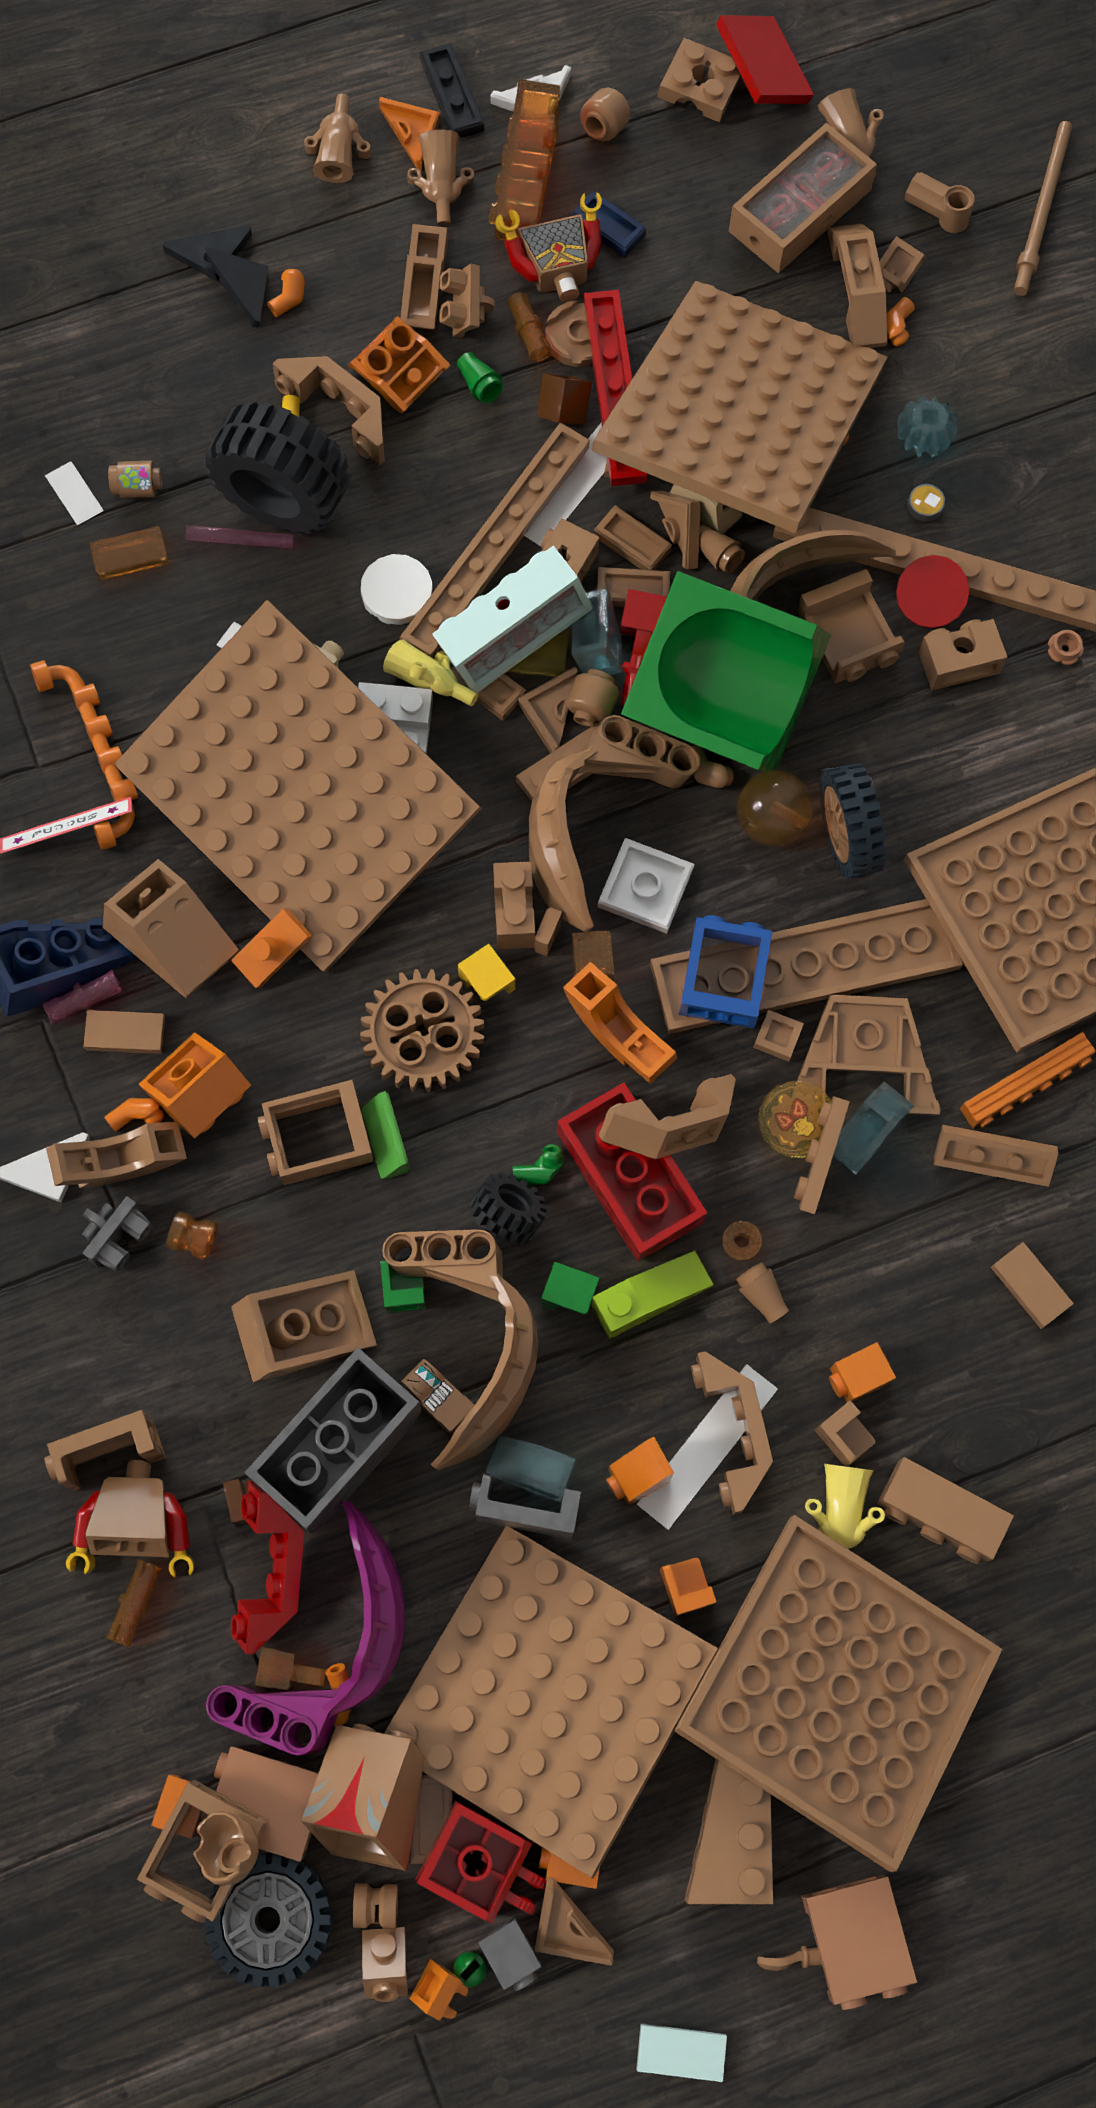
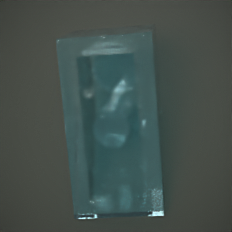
M606 588L586 593L593 609L572 624V656L583 673H588L590 669L600 670L609 675L621 673L622 642L610 592Z
M884 1081L867 1097L841 1130L833 1156L854 1174H857L900 1125L914 1105Z
M500 1435L486 1474L561 1502L576 1459L537 1444Z

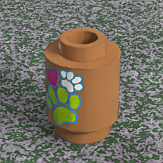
M121 461L117 465L109 466L108 479L111 495H119L120 498L156 497V490H162L161 468H155L153 461Z

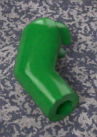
M550 1144L542 1149L543 1154L534 1165H513V1175L516 1176V1181L521 1182L524 1179L528 1182L527 1185H544L549 1183L563 1168L565 1158L562 1149L558 1145Z

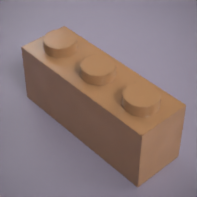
M905 1457L897 1462L877 1502V1505L885 1508V1516L902 1525H906L907 1521L922 1528L920 1534L923 1537L942 1545L943 1541H946L958 1548L956 1554L974 1564H979L980 1560L988 1562L994 1559L1014 1515Z

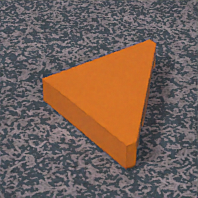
M380 97L379 108L415 167L422 171L424 159L418 137L426 131L437 130L440 123V112Z

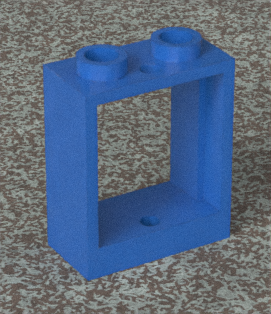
M719 916L697 917L679 1015L754 1028L759 1014L772 931L766 930L762 925L752 922L738 925L727 923L724 918ZM703 937L759 947L750 1001L694 991Z

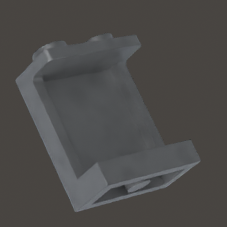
M483 1474L482 1483H473L469 1507L470 1511L476 1512V1522L501 1527L508 1526L516 1530L572 1540L581 1492L565 1489L560 1513H554L489 1500L492 1486L491 1475Z

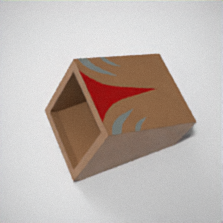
M354 1724L353 1728L336 1725L301 1822L331 1855L406 1871L410 1856L425 1756L414 1744V1739L403 1732L391 1731L387 1735L377 1733L374 1729L362 1724Z

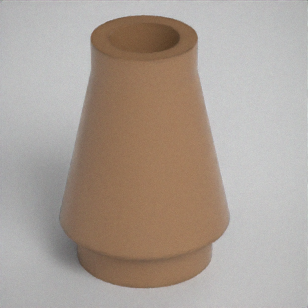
M706 524L700 526L699 548L718 572L724 571L726 574H730L735 571L745 556L741 543L711 529Z
M762 1262L736 1278L741 1286L738 1290L766 1317L769 1323L776 1321L789 1312L771 1268L766 1269Z

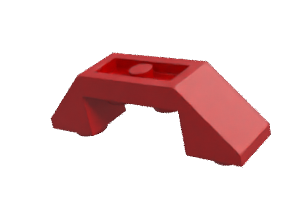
M249 1480L248 1493L244 1494L241 1500L242 1518L256 1534L273 1533L269 1544L270 1555L273 1559V1571L267 1575L266 1579L268 1598L238 1600V1612L231 1619V1634L233 1640L237 1641L245 1654H255L298 1612L304 1531L271 1496L253 1480Z

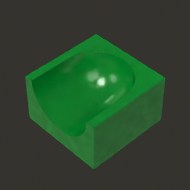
M677 571L621 715L757 770L775 775L831 634L814 623Z

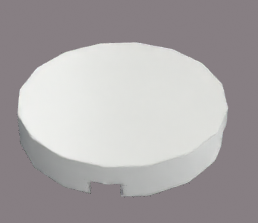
M391 554L377 559L368 566L361 580V597L366 610L386 624L402 625L411 622L431 596L433 590L428 570L418 560L407 555Z

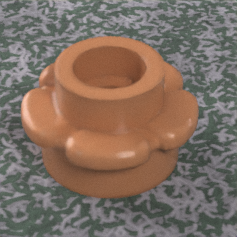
M1062 630L1054 634L1048 641V646L1050 647L1048 654L1050 658L1055 662H1062L1063 665L1074 664L1078 660L1077 657L1083 654L1082 639L1072 630ZM1062 647H1067L1068 651H1064Z

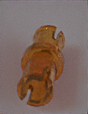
M521 292L513 294L508 298L507 306L516 323V334L520 339H523L531 361H544L550 356L551 348L547 344L542 332L543 323L540 317L534 314L526 293L523 295Z
M139 1559L125 1594L120 1593L117 1602L121 1604L105 1637L112 1642L129 1648L143 1613H148L151 1605L148 1604V1600L158 1576L162 1572V1568L151 1563L146 1564L145 1561Z

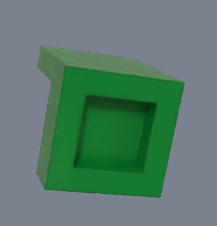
M386 1260L380 1261L384 1307L387 1314L425 1310L423 1277L400 1276L395 1273Z
M554 1262L541 1298V1306L554 1311L559 1306L586 1315L592 1297L596 1292L599 1277Z

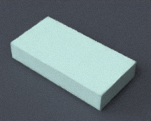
M641 2024L636 2070L638 2072L723 2082L727 2035Z

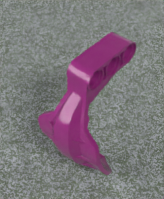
M342 1501L341 1503L346 1511L349 1522L350 1536L360 1571L364 1596V1628L359 1648L354 1658L350 1679L339 1685L338 1690L260 1693L245 1686L223 1685L216 1687L207 1697L206 1709L213 1721L294 1755L313 1754L322 1750L328 1742L338 1714L355 1708L377 1695L388 1681L395 1667L405 1633L404 1597L401 1579L393 1556L381 1534L350 1501ZM229 1694H233L237 1701L236 1711L232 1715H229L225 1710V1700ZM267 1708L274 1715V1724L269 1731L265 1730L261 1723L262 1714ZM304 1723L309 1726L312 1734L311 1741L306 1747L298 1739V1731Z

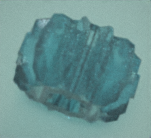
M923 395L917 399V402L909 400L905 405L904 411L899 414L897 421L899 427L897 432L898 439L905 440V450L917 449L918 457L922 455L923 451H927L933 458L938 450L945 452L949 448L951 441L955 439L957 434V413L949 412V402L939 404L937 395L931 401H927Z

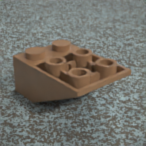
M159 859L104 903L103 928L185 998H188L239 953V949L190 886Z

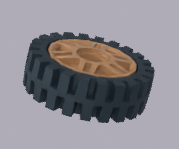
M860 763L823 771L820 777L821 784L819 785V791L822 795L820 796V804L823 807L821 813L822 818L825 820L824 829L825 833H828L829 847H832V856L836 860V866L841 870V874L846 879L862 877L882 871L886 863L885 853H887V846L884 843L886 835L882 829L884 822L883 817L879 813L881 808L879 801H876L875 788L871 787L872 781L870 776L867 775L866 769Z

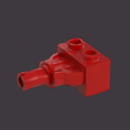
M628 588L619 635L634 637L635 641L630 663L623 662L622 665L623 673H626L620 702L622 707L625 705L667 596Z

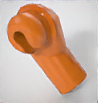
M287 269L283 272L281 280H283L282 294L267 303L271 313L276 318L303 301L305 279L303 274L297 269Z
M907 297L900 299L886 313L887 339H890L892 345L896 347L903 345L909 339V333L905 330L904 320L914 311L915 306Z

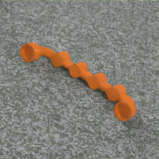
M45 660L30 664L33 678L40 693L53 689L54 680H64L69 684L78 711H80L87 734L94 746L114 801L131 797L132 800L138 799L134 784L128 778L123 780L119 769L114 765L122 756V753L118 746L110 748L106 738L113 736L107 716L102 715L98 717L94 706L100 705L94 684L85 686L78 672L68 666L54 665L47 667ZM133 804L132 812L120 815L119 819L113 824H110L108 820L92 824L102 851L117 846L115 838L127 833L132 827L135 818Z

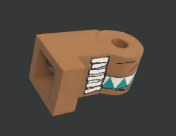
M425 1359L400 1381L412 1396L419 1401L420 1406L451 1437L474 1406L465 1395L463 1396Z

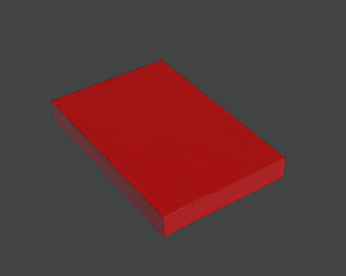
M721 15L716 26L755 104H809L814 94L775 17Z

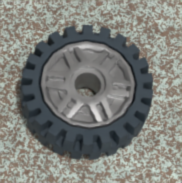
M271 1852L259 1853L256 1863L248 1875L241 1882L234 1885L219 1916L213 1922L207 1918L204 1922V1926H206L205 1936L207 1944L210 1945L212 1950V1956L215 1961L220 1963L222 1969L227 1974H231L236 1978L235 1980L243 1984H251L254 1987H276L299 1978L314 1966L328 1943L333 1922V1910L329 1892L319 1874L306 1862H299ZM215 1885L210 1899H214L220 1887L219 1885ZM272 1907L279 1913L280 1924L276 1930L267 1931L259 1924L258 1916L262 1908Z

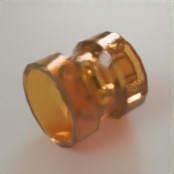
M179 1211L171 1224L166 1246L178 1252L188 1250L193 1257L206 1260L216 1238L218 1223L208 1220L199 1222L194 1220L192 1215Z

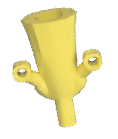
M405 640L397 641L388 651L383 665L384 672L392 674L416 688L432 689L435 693L443 696H452L471 707L475 704L478 693L458 683L455 673L450 669V661L444 651L436 652L433 659Z
M824 1464L826 1473V1515L821 1511L822 1505L820 1501L816 1499H808L805 1503V1509L819 1525L818 1529L820 1532L845 1548L851 1549L864 1539L866 1531L877 1523L882 1522L885 1518L882 1508L871 1507L868 1510V1516L861 1520L873 1470ZM813 1502L817 1504L815 1510H811L809 1507ZM874 1511H879V1518H873L872 1514Z

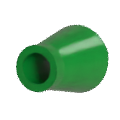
M467 352L458 359L457 368L461 371L475 400L488 404L495 401L501 395L504 386L502 377L498 372L479 360L472 352Z

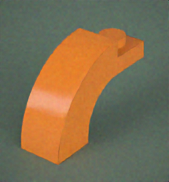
M589 962L563 987L570 1004L599 1042L624 1066L628 1064L648 1083L651 1084L677 1059L676 1051L651 1031L632 1012L622 998L618 985L593 963Z

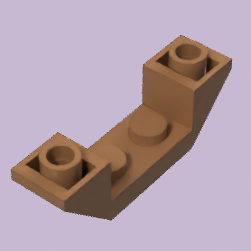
M863 224L829 227L827 233L833 261L840 260L849 300L846 324L850 342H852L853 346L867 348L884 347L887 345L886 290L873 231Z
M328 356L277 359L273 363L275 385L285 396L295 395L300 398V403L302 404L320 386L330 398H338L343 402L349 412L358 419L352 425L353 446L356 451L366 459L370 457L379 465L385 461L381 402L378 395Z
M732 1074L703 1081L697 1088V1094L690 1108L691 1112L674 1117L667 1116L658 1121L641 1099L625 1104H616L606 1113L599 1137L602 1141L654 1159L715 1142L728 1117L736 1079Z
M705 1351L698 1353L696 1357L697 1364L691 1365L696 1389L703 1388L705 1398L736 1391L737 1396L731 1398L736 1421L743 1420L747 1435L740 1437L745 1460H753L754 1466L725 1472V1482L719 1483V1491L724 1508L731 1506L732 1514L737 1515L741 1514L771 1466L773 1459L754 1382Z

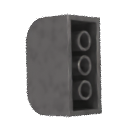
M357 1347L244 1473L312 1534L342 1506L341 1502L347 1501L406 1434L421 1412L420 1403Z

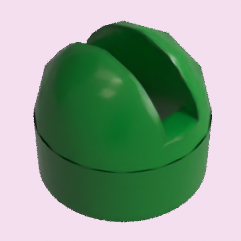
M464 1951L454 1962L453 1974L467 1988L476 1987L486 1977V1960L476 1951ZM476 1960L480 1966L465 1981L460 1974Z

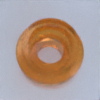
M737 1221L727 1227L723 1234L722 1243L724 1250L730 1257L736 1260H748L759 1252L762 1237L758 1228L752 1223ZM739 1235L745 1236L749 1241V1245L745 1248L738 1247L735 1244V1237Z

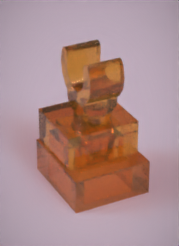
M262 1647L255 1685L289 1690L290 1682L295 1681L323 1687L326 1669L294 1664L295 1654Z

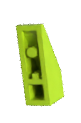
M693 1251L628 1278L593 1296L591 1306L610 1340L713 1287V1283L697 1253Z

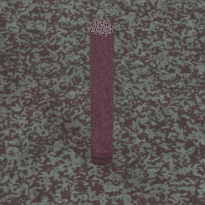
M191 525L186 527V540L294 549L295 535Z

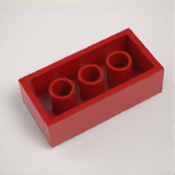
M623 1082L558 1120L557 1134L637 1262H640L703 1224L707 1211L671 1155L654 1159L602 1141L599 1137L606 1113L611 1107L619 1103L625 1104L636 1101Z

